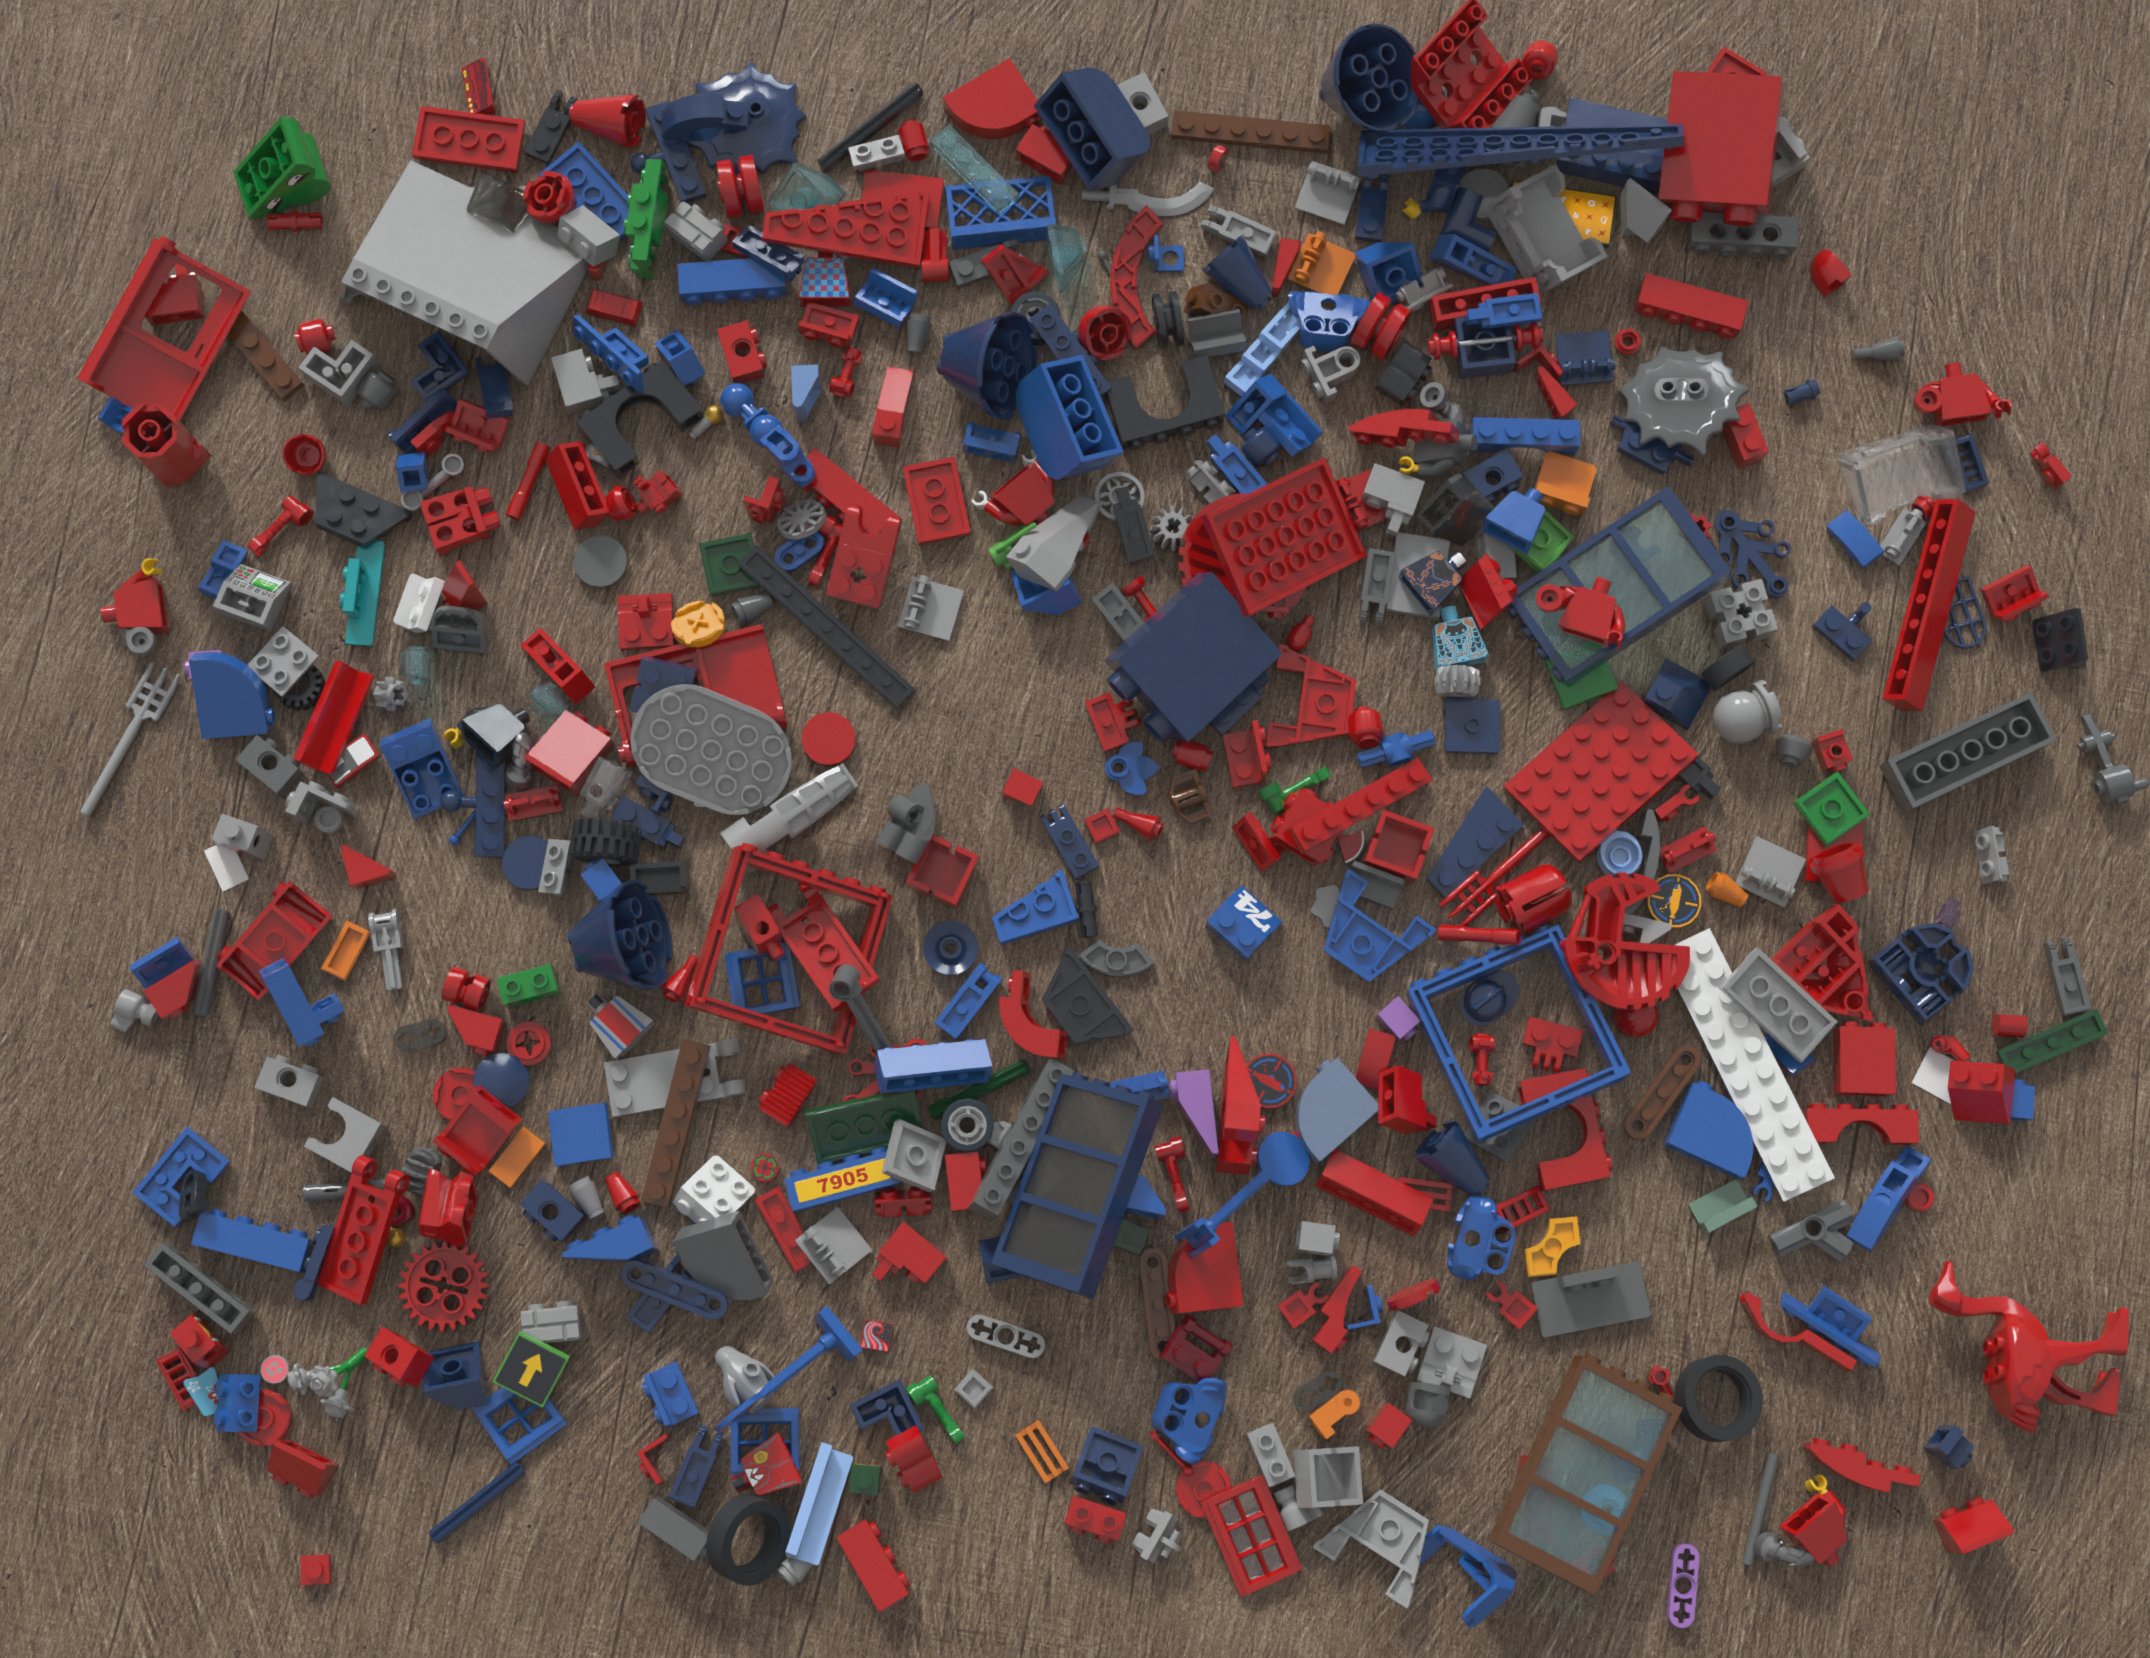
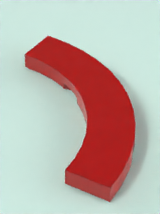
M1147 205L1137 213L1125 229L1116 247L1110 274L1112 306L1120 309L1129 317L1132 324V337L1128 342L1135 351L1156 334L1143 313L1137 294V272L1142 255L1154 235L1164 227L1163 222Z

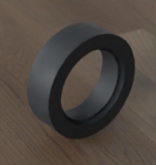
M1714 1355L1691 1362L1681 1372L1675 1385V1404L1682 1407L1679 1419L1690 1433L1704 1441L1724 1442L1741 1438L1755 1427L1760 1418L1763 1396L1759 1381L1745 1363L1732 1356ZM1711 1371L1727 1375L1732 1379L1739 1391V1412L1736 1418L1726 1426H1718L1709 1422L1702 1415L1697 1404L1696 1392L1698 1384Z
M743 1494L728 1501L714 1517L707 1535V1557L714 1571L722 1577L745 1586L756 1585L768 1579L781 1565L790 1540V1525L785 1512L776 1503L753 1494ZM754 1514H760L765 1522L763 1544L757 1555L750 1562L737 1566L731 1554L734 1535L746 1518Z

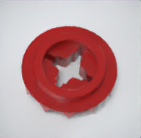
M522 1022L516 1025L508 1034L506 1041L508 1054L517 1057L522 1065L533 1066L544 1061V1058L550 1052L551 1038L547 1030L536 1022ZM527 1032L531 1040L540 1041V1043L532 1046V1055H530L526 1047L517 1046L526 1042Z

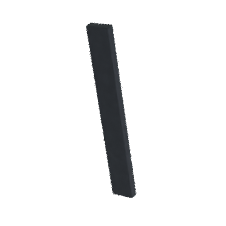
M757 545L738 564L746 574L896 710L915 692V688Z

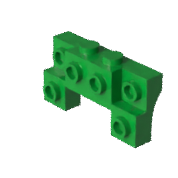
M646 159L645 169L641 172L640 184L632 185V191L627 198L629 212L628 218L624 220L623 228L624 233L633 243L630 247L628 259L629 268L638 279H654L655 274L649 266H651V259H657V254L651 247H661L668 197L660 188V185H668L669 180L663 173L666 166L665 163L657 159Z

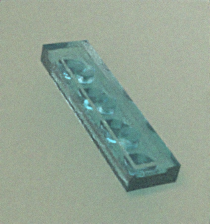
M950 124L930 139V145L998 214L1019 199V193Z

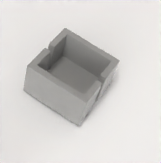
M1359 1446L1293 1450L1298 1508L1363 1504Z

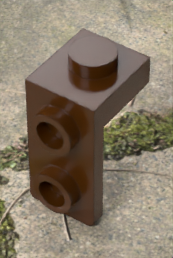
M1207 283L1191 287L1185 298L1186 305L1183 312L1194 316L1202 313L1216 314L1239 309L1243 328L1249 307L1239 299Z

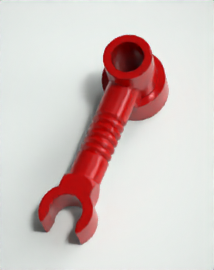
M293 496L286 497L281 504V508L285 511L262 534L253 538L247 547L258 557L261 556L270 545V541L290 520L299 527H302L312 519L314 511L305 503L301 504Z
M828 514L819 530V533L827 537L828 540L808 578V583L818 587L834 549L839 542L843 524L837 522V518Z
M1177 1136L1170 1138V1142L1156 1145L1155 1150L1159 1162L1165 1161L1178 1212L1190 1210L1177 1169L1176 1160L1187 1156L1182 1138Z

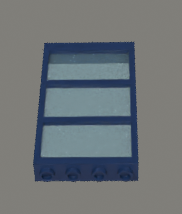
M1667 486L1518 586V594L1515 597L1516 601L1507 611L1513 619L1518 617L1523 623L1520 628L1528 640L1532 638L1538 645L1535 649L1543 661L1547 659L1553 666L1550 670L1559 683L1564 681L1567 687H1569L1731 579V570L1671 488ZM1596 577L1609 580L1612 584L1607 595L1616 598L1617 605L1622 608L1626 623L1622 648L1619 650L1617 643H1610L1609 647L1606 648L1604 645L1561 632L1558 623L1566 609L1555 613L1543 612L1536 603L1537 591L1542 586L1548 584L1556 585L1559 588L1560 586H1575L1592 590Z

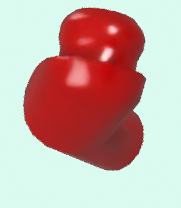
M1937 1035L1931 1040V1048L1935 1052L1952 1054L1957 1061L1964 1062L1971 1057L1961 1043L1953 1036Z

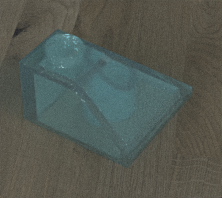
M795 162L791 165L768 202L777 211L796 208L801 210L814 208L818 205H838L846 193L829 175Z
M1050 224L1047 225V247L1058 292L1061 293L1065 291L1082 265L1084 252H1087L1085 237H1080L1078 228Z

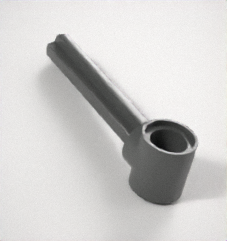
M841 965L829 986L831 996L836 1000L847 1002L876 1053L877 1050L891 1047L860 994L862 991L859 983L861 979L860 972L852 965Z

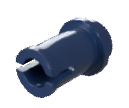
M1810 379L1805 380L1804 384L1784 390V397L1789 406L1809 398L1814 400L1817 395H1820L1818 383L1816 380L1811 381Z

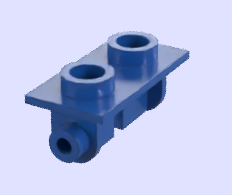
M1164 1071L1110 1082L1111 1088H1116L1118 1084L1132 1089V1093L1136 1095L1138 1091L1152 1094L1155 1096L1153 1101L1170 1098L1168 1081ZM1114 1099L1116 1109L1134 1106Z

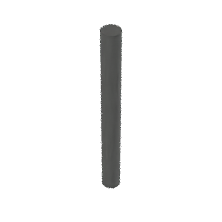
M1768 1453L1742 1563L1750 1566L1754 1564L1756 1555L1754 1544L1762 1531L1778 1465L1779 1455Z

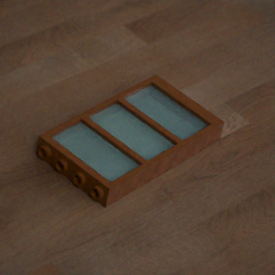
M1586 1353L1585 1356H1574L1488 1541L1596 1596L1682 1411V1407L1674 1404L1676 1399L1663 1392L1657 1395L1650 1391L1651 1386L1638 1379L1632 1382L1625 1378L1626 1373L1613 1366L1607 1369L1600 1365L1602 1360Z

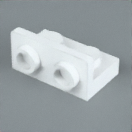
M410 574L393 623L415 633L427 631L445 581L437 577L425 579L416 574Z

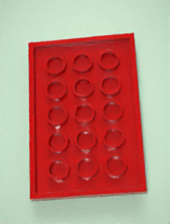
M1326 458L1319 459L1200 516L1244 617L1367 556Z
M1623 681L1617 685L1618 689L1616 691L1606 694L1503 785V789L1579 864L1699 756L1687 742Z

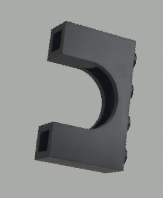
M1207 355L1181 362L1180 371L1189 402L1186 408L1173 418L1158 419L1148 415L1139 405L1130 376L1108 382L1112 389L1105 393L1123 450L1127 448L1130 451L1138 450L1144 447V444L1153 441L1156 444L1168 441L1171 436L1178 434L1181 437L1193 434L1196 429L1203 427L1207 430L1214 429L1224 422V408Z
M663 360L658 364L653 363L644 370V374H642L643 392L638 393L632 386L624 384L622 390L615 395H607L601 401V405L594 410L589 409L585 411L577 421L580 433L591 444L617 479L639 464L637 454L618 431L619 419L629 407L639 403L657 405L666 412L681 432L703 418L702 408Z

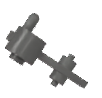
M2082 715L2081 722L2087 736L2080 737V743L2077 744V748L2079 750L2082 749L2084 753L2093 751L2102 769L2094 774V792L2105 804L2115 802L2116 806L2124 804L2129 800V797L2134 796L2136 791L2148 788L2150 781L2147 778L2134 781L2131 771L2125 764L2113 766L2106 747L2112 746L2115 735L2113 733L2110 734L2108 730L2099 732L2091 715Z

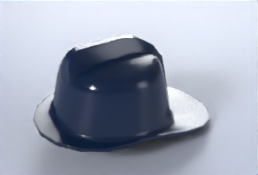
M1501 969L1481 977L1468 985L1461 993L1458 1001L1459 1011L1468 1023L1476 1026H1486L1497 1020L1516 1004L1519 997V985L1509 972Z

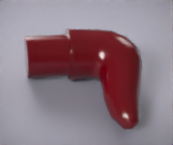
M403 1194L397 1207L402 1213L393 1222L392 1228H398L410 1222L416 1214L414 1205Z

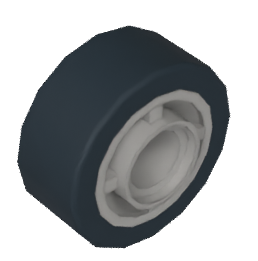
M973 1099L957 1100L949 1105L943 1113L941 1121L942 1135L947 1143L955 1149L965 1152L978 1150L984 1146L992 1136L994 1127L993 1118L988 1108L981 1102ZM964 1117H970L975 1121V1129L970 1133H964L959 1128V1123Z

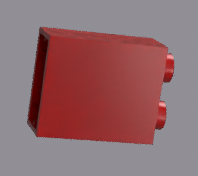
M1673 71L1667 124H1683L1684 143L1683 146L1671 149L1664 148L1659 200L1672 210L1670 220L1683 223H1699L1702 221L1703 211L1723 212V223L1754 226L1756 215H1769L1784 90L1782 76Z

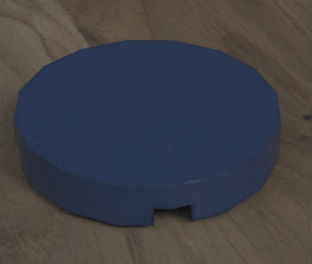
M529 835L520 837L509 844L503 855L502 867L505 876L511 884L523 890L539 889L548 842L540 837Z

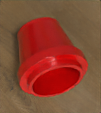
M1854 842L1839 844L1821 851L1813 857V861L1809 865L1812 873L1818 876L1835 904L1854 900L1869 892L1863 861L1865 852L1861 845H1855Z

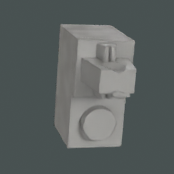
M582 349L551 357L569 415L601 405V401L607 395L621 390L617 375L604 378L603 374H595L591 357H585Z
M1374 463L1361 500L1366 501V504L1372 508L1380 509L1382 507L1386 509L1385 517L1391 519L1386 533L1396 537L1401 523L1408 525L1425 481Z

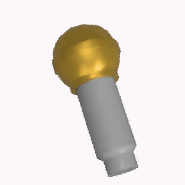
M715 405L708 407L704 417L691 429L689 435L695 439L712 424L720 422L723 418L722 409Z
M391 1227L387 1238L388 1245L394 1248L402 1246L406 1239L404 1231Z

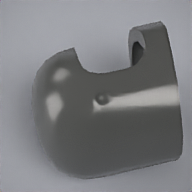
M1411 1382L1405 1406V1415L1416 1426L1424 1428L1440 1426L1446 1416L1451 1389L1431 1383Z

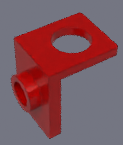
M1543 345L1519 360L1513 369L1516 374L1531 362L1537 360L1557 382L1560 381L1563 375L1558 359L1554 354L1548 353Z
M669 1434L663 1435L637 1452L642 1461L639 1467L647 1479L653 1478L656 1485H661L665 1481L649 1457L648 1452L671 1438Z

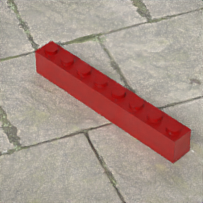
M1936 499L1882 698L1901 711H1923L1976 513V511L1960 499Z

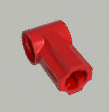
M931 228L924 231L922 282H949L948 258H946V231L939 228Z

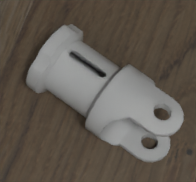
M1335 1256L1321 1260L1302 1258L1287 1261L1288 1266H1302L1305 1268L1301 1276L1288 1278V1283H1313L1314 1280L1330 1278L1332 1281H1337Z

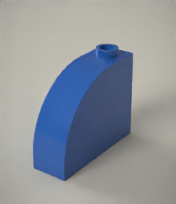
M217 652L194 653L189 660L202 739L268 734L271 727L275 724V712L269 706L266 689L258 675L247 664L233 656Z
M1698 1081L1697 1084L1692 1083L1688 1085L1663 1145L1737 1180L1744 1179L1753 1156V1137L1745 1116L1733 1102L1714 1092L1713 1086L1702 1081Z

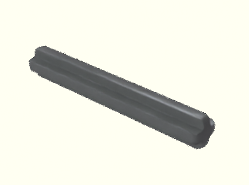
M215 909L213 913L192 1013L196 1016L207 1017L209 1015L218 973L216 964L220 961L216 957L223 950L230 912L227 910Z

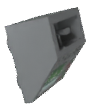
M240 564L223 582L213 607L224 616L271 632L292 583Z

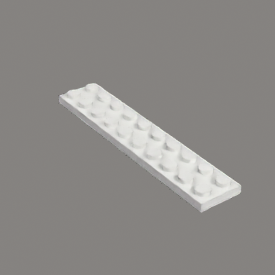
M1710 928L1675 944L1678 946H1690V966L1678 990L1735 1105L1743 1113L1750 1126L1753 1141L1783 1202L1835 1179L1758 1024L1719 989L1732 972Z

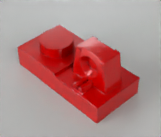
M1252 812L1243 816L1232 827L1261 872L1270 868L1281 858L1280 854L1285 851L1283 847L1268 839L1261 823Z

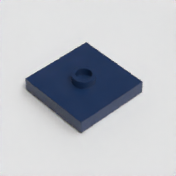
M1446 698L1444 753L1498 755L1500 753V700Z

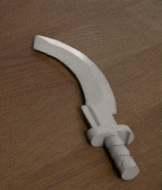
M1199 182L1189 192L1178 197L1166 199L1142 195L1138 189L1116 188L1117 184L1110 186L1109 191L1082 190V200L1109 202L1106 206L1107 210H1113L1114 204L1127 205L1128 209L1138 213L1147 205L1156 216L1168 217L1182 215L1199 207L1209 198L1214 189L1209 185Z

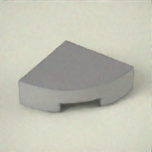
M993 1122L992 1136L987 1143L999 1149L1012 1125L1008 1122Z

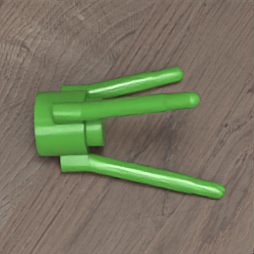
M1036 523L1021 526L1004 540L988 548L998 567L1005 565L1006 569L1012 567L1006 557L1012 550L1011 545L1036 528Z

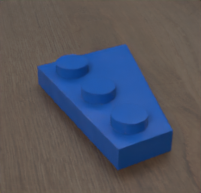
M1061 869L1051 879L1036 886L1031 893L1022 899L1016 900L993 916L992 920L1000 945H1004L1078 922L1079 918L1063 870Z

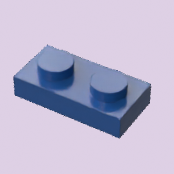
M176 937L131 964L130 969L142 986L147 989L194 959L182 941Z

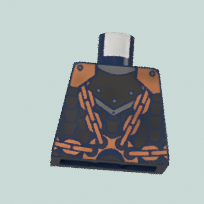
M1436 551L1403 568L1398 577L1431 616L1458 588L1462 581L1458 571L1466 566L1467 562L1459 552L1446 559L1440 551Z

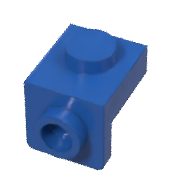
M109 397L98 416V420L113 431L123 434L122 419L133 408L124 405L114 397Z

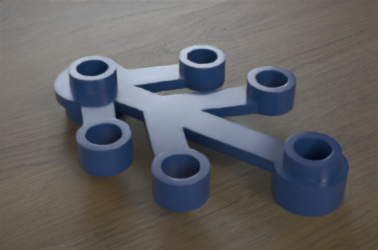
M1725 510L1720 512L1715 518L1714 527L1721 535L1718 554L1720 556L1725 555L1728 558L1727 566L1733 560V556L1729 552L1731 539L1738 545L1735 574L1731 579L1732 585L1736 589L1741 585L1736 581L1737 576L1743 577L1744 583L1749 582V576L1746 573L1749 560L1766 581L1765 590L1767 596L1772 599L1782 598L1788 591L1786 579L1776 576L1759 553L1775 555L1779 559H1784L1790 554L1791 545L1786 541L1774 544L1748 540L1742 533L1751 532L1758 533L1763 538L1770 537L1775 530L1774 523L1770 520H1763L1761 523L1744 521L1733 511ZM1725 519L1731 520L1732 523H1733V526H1732V527L1726 526V525L1724 524V520H1725ZM1762 525H1767L1770 528V532L1765 533L1762 530ZM1778 547H1785L1787 552L1785 554L1780 553ZM1774 582H1779L1782 585V589H1775Z

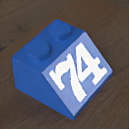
M1241 885L1206 921L1205 926L1246 962L1282 921Z

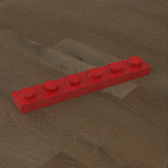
M1416 758L1296 824L1287 831L1301 854L1429 784L1432 779L1420 759Z

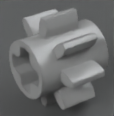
M386 677L385 682L377 681V686L373 693L376 701H378L376 706L385 707V710L395 711L396 706H404L408 695L404 687L405 682L396 681L395 677Z

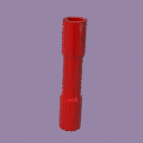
M541 442L535 443L527 462L525 473L505 515L516 521L521 520L529 502L530 493L551 450L548 445Z
M1440 924L1437 933L1439 941H1474L1519 946L1521 942L1520 929H1486Z

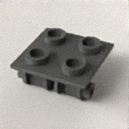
M1491 1091L1480 1111L1484 1120L1487 1121L1520 1106ZM1536 1119L1479 1144H1476L1469 1127L1465 1135L1471 1143L1496 1156L1495 1158L1498 1161L1509 1163Z

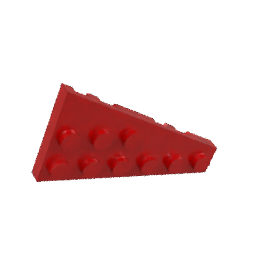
M929 190L912 195L899 194L896 197L880 199L877 197L840 202L838 205L831 206L818 205L809 209L798 210L796 208L766 212L761 241L919 269Z

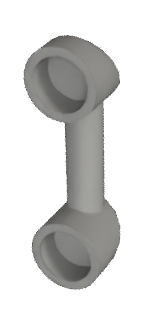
M457 454L445 456L442 461L443 469L429 480L428 489L403 492L401 503L404 508L409 511L420 510V502L424 501L430 493L449 477L455 478L460 476L464 470L462 458Z

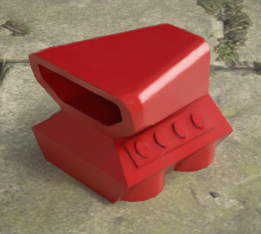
M429 1169L418 1224L421 1236L443 1239L455 1247L466 1245L470 1237L472 1219L476 1213L478 1201L474 1176L461 1171L450 1181L441 1172Z

